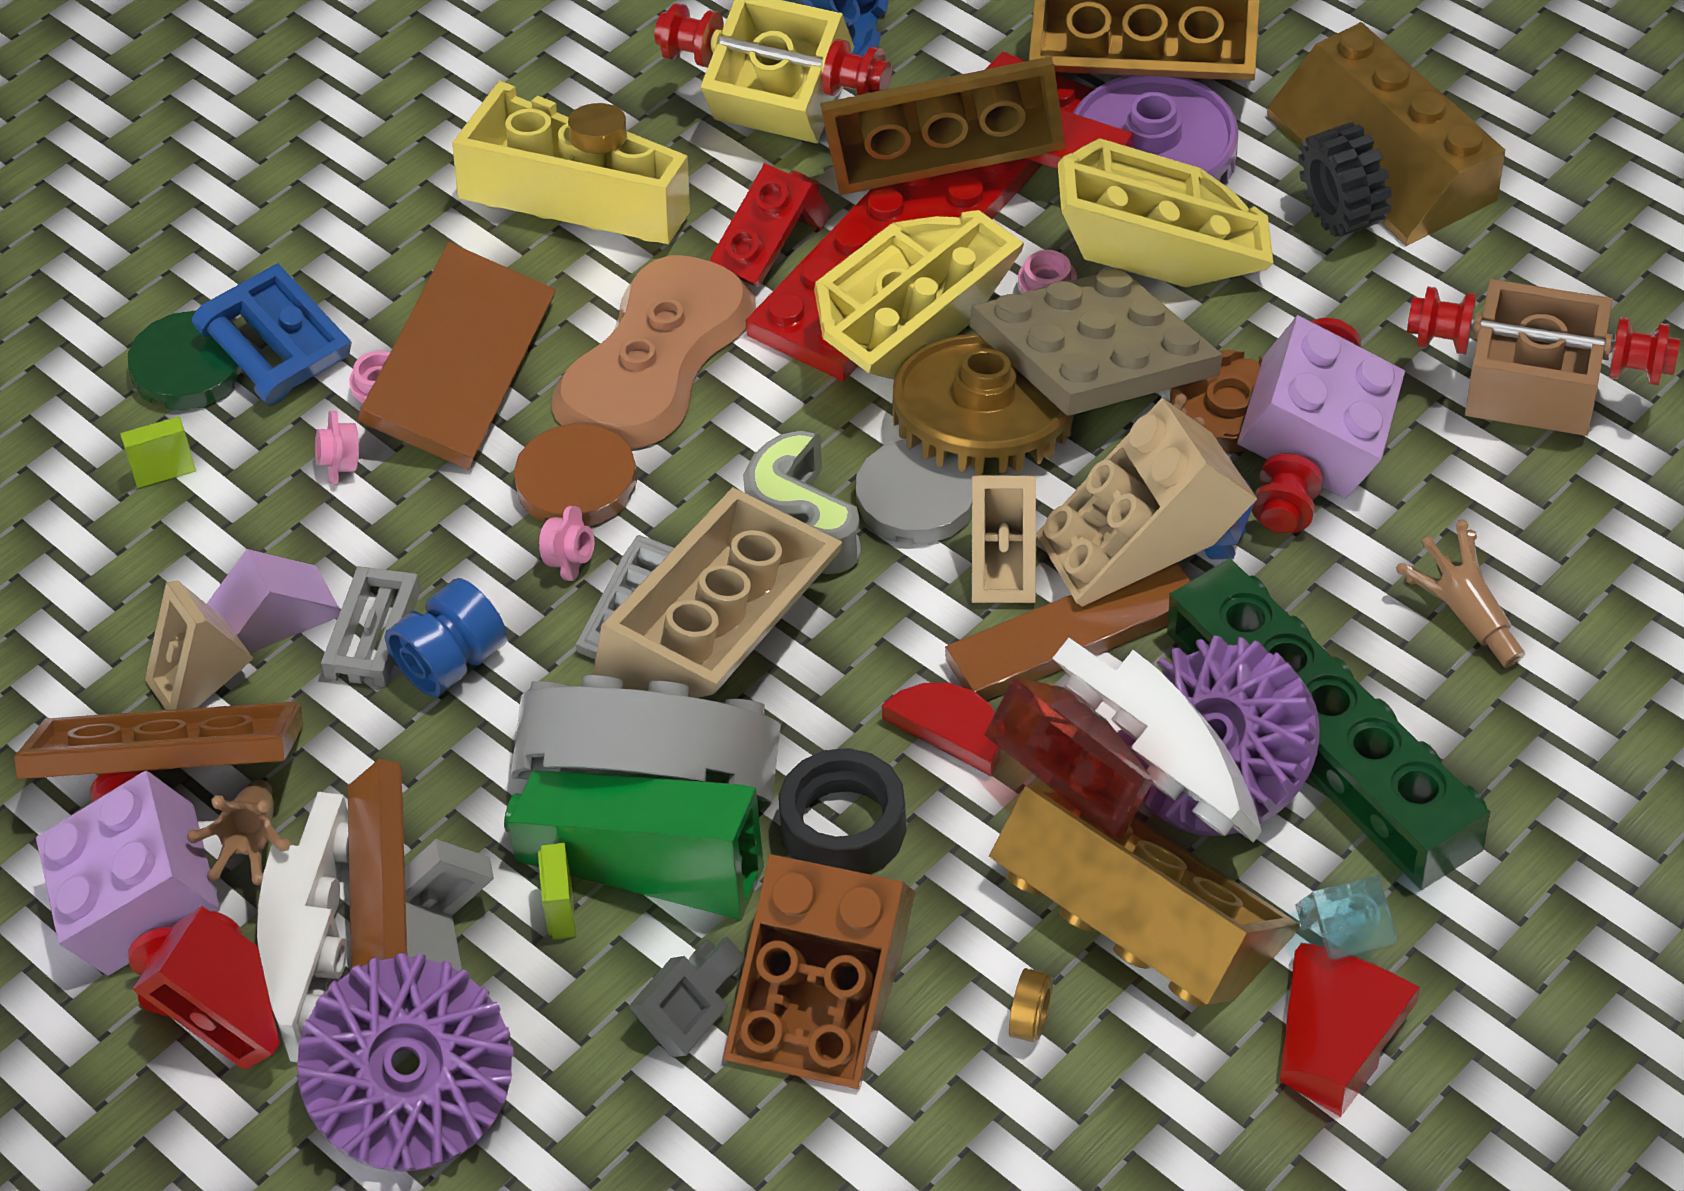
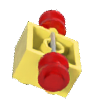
M734 0L724 25L720 12L709 10L700 20L690 17L687 5L674 3L667 12L660 14L655 26V43L660 45L661 54L664 58L676 60L683 51L694 53L695 63L698 66L708 68L700 88L714 119L818 144L825 126L820 103L834 100L844 87L855 89L857 95L887 90L891 81L892 65L890 62L885 61V53L882 48L872 46L864 56L852 54L854 45L843 14L783 0Z

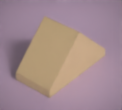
M972 475V603H1035L1036 475Z
M180 581L166 582L145 681L165 710L198 708L254 658L219 613Z

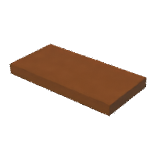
M448 242L365 399L357 421L469 470L541 325L556 289Z
M297 701L45 718L14 756L17 779L285 761L303 727L301 703L297 704Z

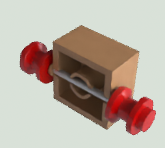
M1490 279L1483 314L1476 313L1475 319L1473 317L1477 294L1467 293L1459 304L1440 300L1436 287L1427 286L1425 298H1412L1407 333L1418 335L1417 347L1427 348L1433 338L1436 337L1453 340L1456 353L1466 355L1471 331H1473L1472 339H1477L1465 416L1588 436L1602 360H1609L1610 353H1612L1608 378L1618 379L1624 370L1629 368L1645 371L1648 383L1659 386L1661 374L1674 375L1680 339L1668 337L1670 324L1660 323L1652 334L1634 332L1629 318L1619 317L1615 341H1612L1613 334H1607L1613 298Z

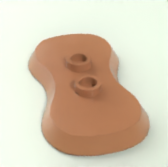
M670 255L649 263L637 273L625 290L621 299L618 320L613 332L606 340L571 364L557 382L551 398V411L555 420L561 426L573 423L599 425L618 433L631 449L650 446L666 438L678 428L686 416L693 382L699 370L711 356L737 339L746 330L745 320L756 309L755 296L751 288L730 270L701 258Z

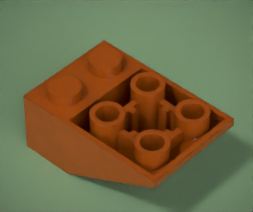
M769 854L723 1060L860 1090L901 960L915 891L903 881Z

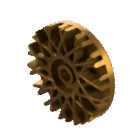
M979 334L952 336L924 346L900 366L894 378L892 400L893 426L899 425V437L907 439V448L909 450L922 442L923 458L929 459L936 456L938 467L943 466L947 452L958 454V469L961 472H964L972 464L976 475H982L985 458L997 457L999 459V472L1002 474L1007 471V466L1016 472H1021L1026 452L1033 456L1037 464H1040L1043 457L1053 458L1056 441L1065 445L1067 437L1071 436L1074 415L1067 416L1011 365L1009 358L1004 353L995 350Z

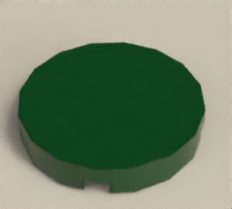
M196 310L173 313L152 322L134 339L128 351V371L132 384L140 396L148 402L152 403V398L156 401L164 402L167 409L180 411L202 408L225 398L235 389L233 382L239 378L241 373L242 377H244L245 372L214 338L204 337L194 327L191 320Z

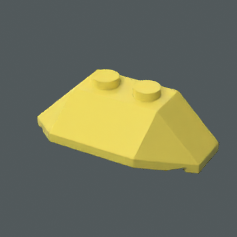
M1100 138L1083 146L1073 154L1070 153L1064 156L1058 162L1061 211L1084 260L1182 287H1191L1267 270L1273 264L1268 215L1255 206L1249 209L1234 191L1199 167Z
M979 210L962 212L961 217L935 216L894 222L816 281L814 292L823 339L869 374L894 380L900 366L916 351L935 341L956 336L970 324L972 305L989 300L1022 252L1024 242Z

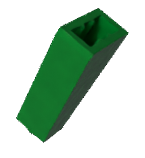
M533 770L522 794L515 793L511 797L505 812L504 829L510 833L515 861L539 867L538 851L541 850L542 845L565 843L571 876L737 920H742L764 869L756 788L747 785Z

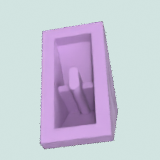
M246 549L206 603L227 621L249 653L338 618L340 614L339 606L317 566Z

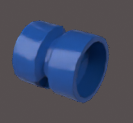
M462 578L453 579L428 598L425 605L427 613L423 615L417 611H411L386 630L384 636L387 649L400 671L416 688L430 697H439L462 679L467 672L466 663L473 666L480 665L503 647L508 639L502 618L491 601L472 583Z

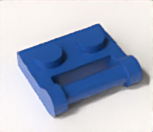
M279 263L207 301L196 310L191 320L194 327L204 337H213L255 383V393L268 406L279 403L290 393L292 388L350 355L352 341ZM241 315L281 358L283 363L273 368L230 320Z

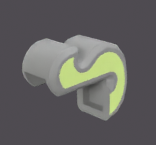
M801 430L779 435L766 442L753 455L743 474L745 493L842 541L840 552L822 571L823 574L841 573L852 568L861 556L860 540L858 535H856L859 527L857 507L811 486L822 469L820 434Z

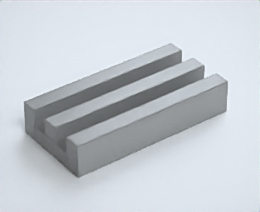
M357 566L321 661L325 679L337 681L339 674H347L351 683L362 684L364 677H370L374 686H387L395 662L387 649L384 636L386 630L414 610L421 592L418 574ZM372 586H379L380 588L373 607L367 615L364 631L354 657H348L346 655ZM396 589H399L374 660H370L375 649L377 640L379 638L380 632L382 630L384 621L386 619L388 610L390 608L391 602L393 600Z

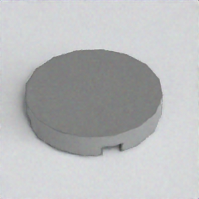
M907 439L899 440L882 446L865 459L856 475L857 509L864 523L883 538L897 542V536L902 538H913V544H931L952 537L969 524L972 518V475H976L972 464L964 472L959 471L958 454L947 452L943 466L938 467L936 456L929 459L923 458L922 442L909 450L907 448Z

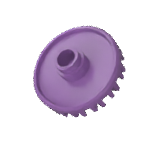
M1136 75L1120 77L1099 86L1089 93L1073 111L1074 114L1132 132L1134 149L1199 167L1218 181H1220V177L1229 181L1231 172L1235 171L1238 150V125L1235 115L1229 105L1218 94L1203 84L1189 78Z
M1213 636L1210 646L1204 640H1197L1196 644L1200 651L1190 655H1186L1180 648H1174L1172 650L1173 664L1164 658L1159 659L1157 664L1163 671L1162 674L1199 711L1225 744L1241 771L1253 799L1259 824H1262L1281 811L1296 796L1314 765L1319 745L1320 728L1318 713L1312 695L1288 662L1286 663L1276 652L1274 655L1268 653L1257 641L1250 645L1245 639L1238 637L1237 645H1228L1220 636ZM1119 730L1117 735L1125 746V753L1117 754L1118 759L1125 766L1122 772L1125 778L1133 785L1134 790L1132 791L1157 817L1176 829L1196 835L1222 836L1192 812L1198 802L1184 792H1181L1178 798L1173 800L1143 777L1149 765L1131 748L1136 740L1123 730ZM1231 828L1227 835L1239 832Z
M401 953L397 954L395 958L379 960L376 957L370 959L369 963L362 967L360 965L353 967L349 974L338 982L334 980L329 985L328 991L316 1001L312 1013L306 1019L298 1047L297 1072L300 1093L311 1120L326 1140L337 1150L361 1164L376 1169L398 1172L419 1171L436 1167L460 1156L477 1143L489 1130L506 1100L511 1083L513 1046L510 1045V1031L505 1026L501 1017L499 1004L491 1000L489 991L484 986L481 988L469 978V972L464 969L458 971L452 967V963L445 960L440 963L426 959L424 954H417L416 957H407L406 954ZM401 1050L412 1051L418 1057L419 1067L410 1075H401L392 1067V1057Z

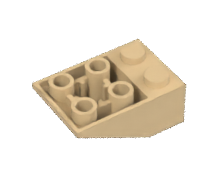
M1161 398L1146 415H1143L1134 423L1129 434L1103 461L1092 468L1087 479L1063 505L1052 511L1036 535L1075 602L1083 607L1213 546L1257 498L1214 435L1164 398Z

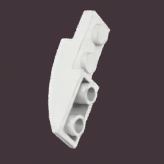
M1068 638L1053 657L1054 661L1070 676L1064 687L1093 710H1096L1104 702L1116 711L1111 720L1136 740L1131 748L1149 765L1143 777L1173 800H1176L1181 792H1184L1198 802L1192 812L1225 837L1230 829L1234 828L1254 842L1262 831L1253 799L1241 771L1223 741L1189 700L1155 666L1134 650L1131 651L1120 667L1115 670Z
M317 792L299 846L290 845L288 851L280 852L272 844L263 873L258 903L257 942L273 1016L284 1047L292 1062L298 1061L299 1041L306 1019L312 1013L318 998L328 991L331 980L341 978L347 960V941L345 938L339 937L334 919L340 898V883L338 879L344 863H349L348 810L344 795Z

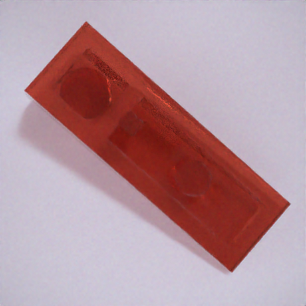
M1013 677L984 734L1113 838L1123 839L1154 780L1107 719L1079 700L1065 687Z

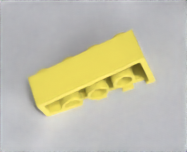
M500 80L452 142L458 199L668 245L690 213L687 155L630 132H627L626 141L619 148L603 154L583 152L571 144L568 128L569 117L557 113L555 102L540 96H536L531 102L516 96L515 86Z

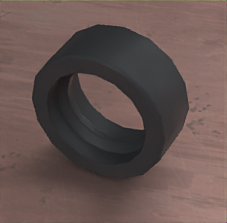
M843 748L824 750L803 759L786 775L778 794L782 843L792 859L871 874L884 868L900 851L907 832L903 783L891 765L872 753ZM849 791L866 795L880 804L882 808V817L871 828L855 835L832 836L820 833L805 824L803 820V811L816 799L830 793Z

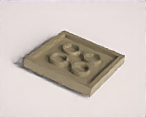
M1107 269L1100 271L1097 275L1069 282H1054L1045 288L1020 294L1002 295L996 300L972 305L970 327L995 350L1004 353L1009 358L1011 365L1067 416L1220 375L1223 354L1121 269Z

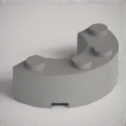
M601 675L583 676L582 687L535 681L531 682L530 690L521 695L511 776L515 779L528 780L533 770L742 784L756 788L757 801L772 802L781 724L764 715L765 704L745 699H727L724 704L688 697L689 686L668 681L649 682L648 691L622 689L623 680Z

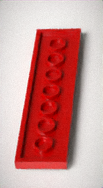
M1002 51L986 69L1025 62V60ZM1055 73L1060 109L1073 113L1082 99L1094 91V89ZM1023 158L870 189L745 320L747 336L844 382L858 365L823 339L814 292L816 281L894 222L935 216L961 217L962 212L976 210L981 211L993 220L1043 164Z

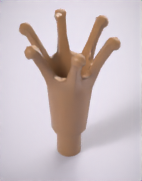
M1464 519L1458 520L1456 529L1462 565L1454 566L1449 556H1444L1432 537L1426 536L1421 540V543L1437 562L1443 574L1440 581L1405 563H1399L1396 566V571L1401 575L1406 574L1405 581L1408 584H1417L1444 601L1480 645H1488L1504 668L1511 667L1519 662L1526 653L1509 631L1511 623L1484 581L1476 555V531L1467 530L1468 522Z
M264 780L252 781L248 787L239 792L234 801H225L223 796L215 795L211 799L214 808L223 811L218 819L207 827L188 831L187 839L190 843H197L210 836L217 835L222 844L217 861L207 873L210 881L215 882L220 878L226 863L234 854L249 855L252 882L256 886H261L263 879L261 856L262 849L267 842L270 841L280 852L289 850L291 845L289 840L281 838L272 825L274 808L273 790L268 782Z

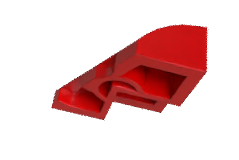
M1300 943L1294 953L1280 1082L1342 1117L1378 1068L1382 1049L1417 1004L1420 987L1388 970L1355 956L1314 944Z

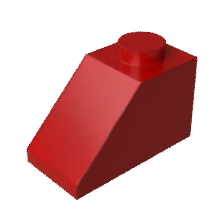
M203 906L177 922L133 990L244 1071L273 1055L280 1043L258 946L242 935L241 928L234 920L222 913L209 911Z

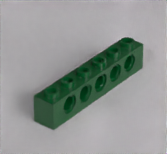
M1229 558L1169 593L1167 634L1187 655L1200 651L1196 644L1197 640H1204L1210 646L1213 636H1220L1228 645H1237L1238 637L1245 639L1250 645L1254 641L1259 642L1268 653L1274 655L1276 652L1286 663H1289L1311 693L1319 718V745L1314 765L1308 777L1421 891L1483 851L1491 811L1487 808L1482 796L1473 787L1463 785L1442 765L1436 751L1428 743L1418 741L1398 722L1395 713L1385 701L1379 698L1375 699L1354 679L1350 668L1342 659L1336 656L1332 657L1312 638L1309 629L1300 618L1294 615L1290 616L1270 597L1267 588L1260 579L1253 575L1249 576Z

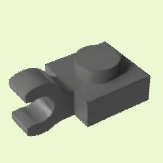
M728 937L723 938L716 947L710 940H706L692 953L689 959L685 956L670 958L628 1007L671 1057L686 1056L728 1007L715 991L740 966L745 957Z

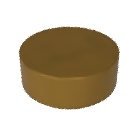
M606 103L583 105L575 109L568 118L570 142L575 148L590 154L608 153L619 148L626 141V116L620 108Z
M1028 968L1023 969L1012 1003L1009 1037L1029 1042H1035L1040 1039L1045 1027L1052 996L1053 979L1049 973Z

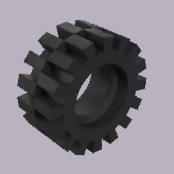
M1349 122L1305 138V141L1300 146L1303 153L1298 155V163L1304 168L1303 171L1299 172L1302 182H1306L1308 190L1304 191L1306 199H1312L1314 204L1311 211L1315 218L1321 216V226L1325 231L1330 229V234L1335 237H1342L1385 221L1388 218L1386 214L1391 211L1392 206L1387 200L1392 197V191L1389 186L1385 185V180L1389 179L1387 168L1382 169L1380 165L1383 156L1380 150H1373L1374 139L1371 135H1364V128L1360 125L1355 126L1354 122Z

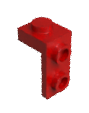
M764 163L711 255L710 262L725 267L741 280L753 286L761 285L797 220L819 230H822L832 210L819 194L820 185L798 171L791 170L790 173H787Z

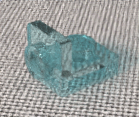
M1379 875L1313 891L1295 904L1302 930L1320 927L1328 957L1332 960L1391 946L1397 941V933Z

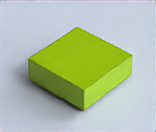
M180 416L120 433L137 488L196 472Z
M565 843L542 845L541 850L538 851L542 904L549 936L552 935L553 940L577 937L572 881Z

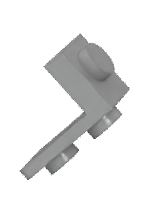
M435 839L405 866L407 957H416L417 954H424L426 959L440 963L445 960L452 963V967L458 971L462 969L452 916L494 879L490 857Z

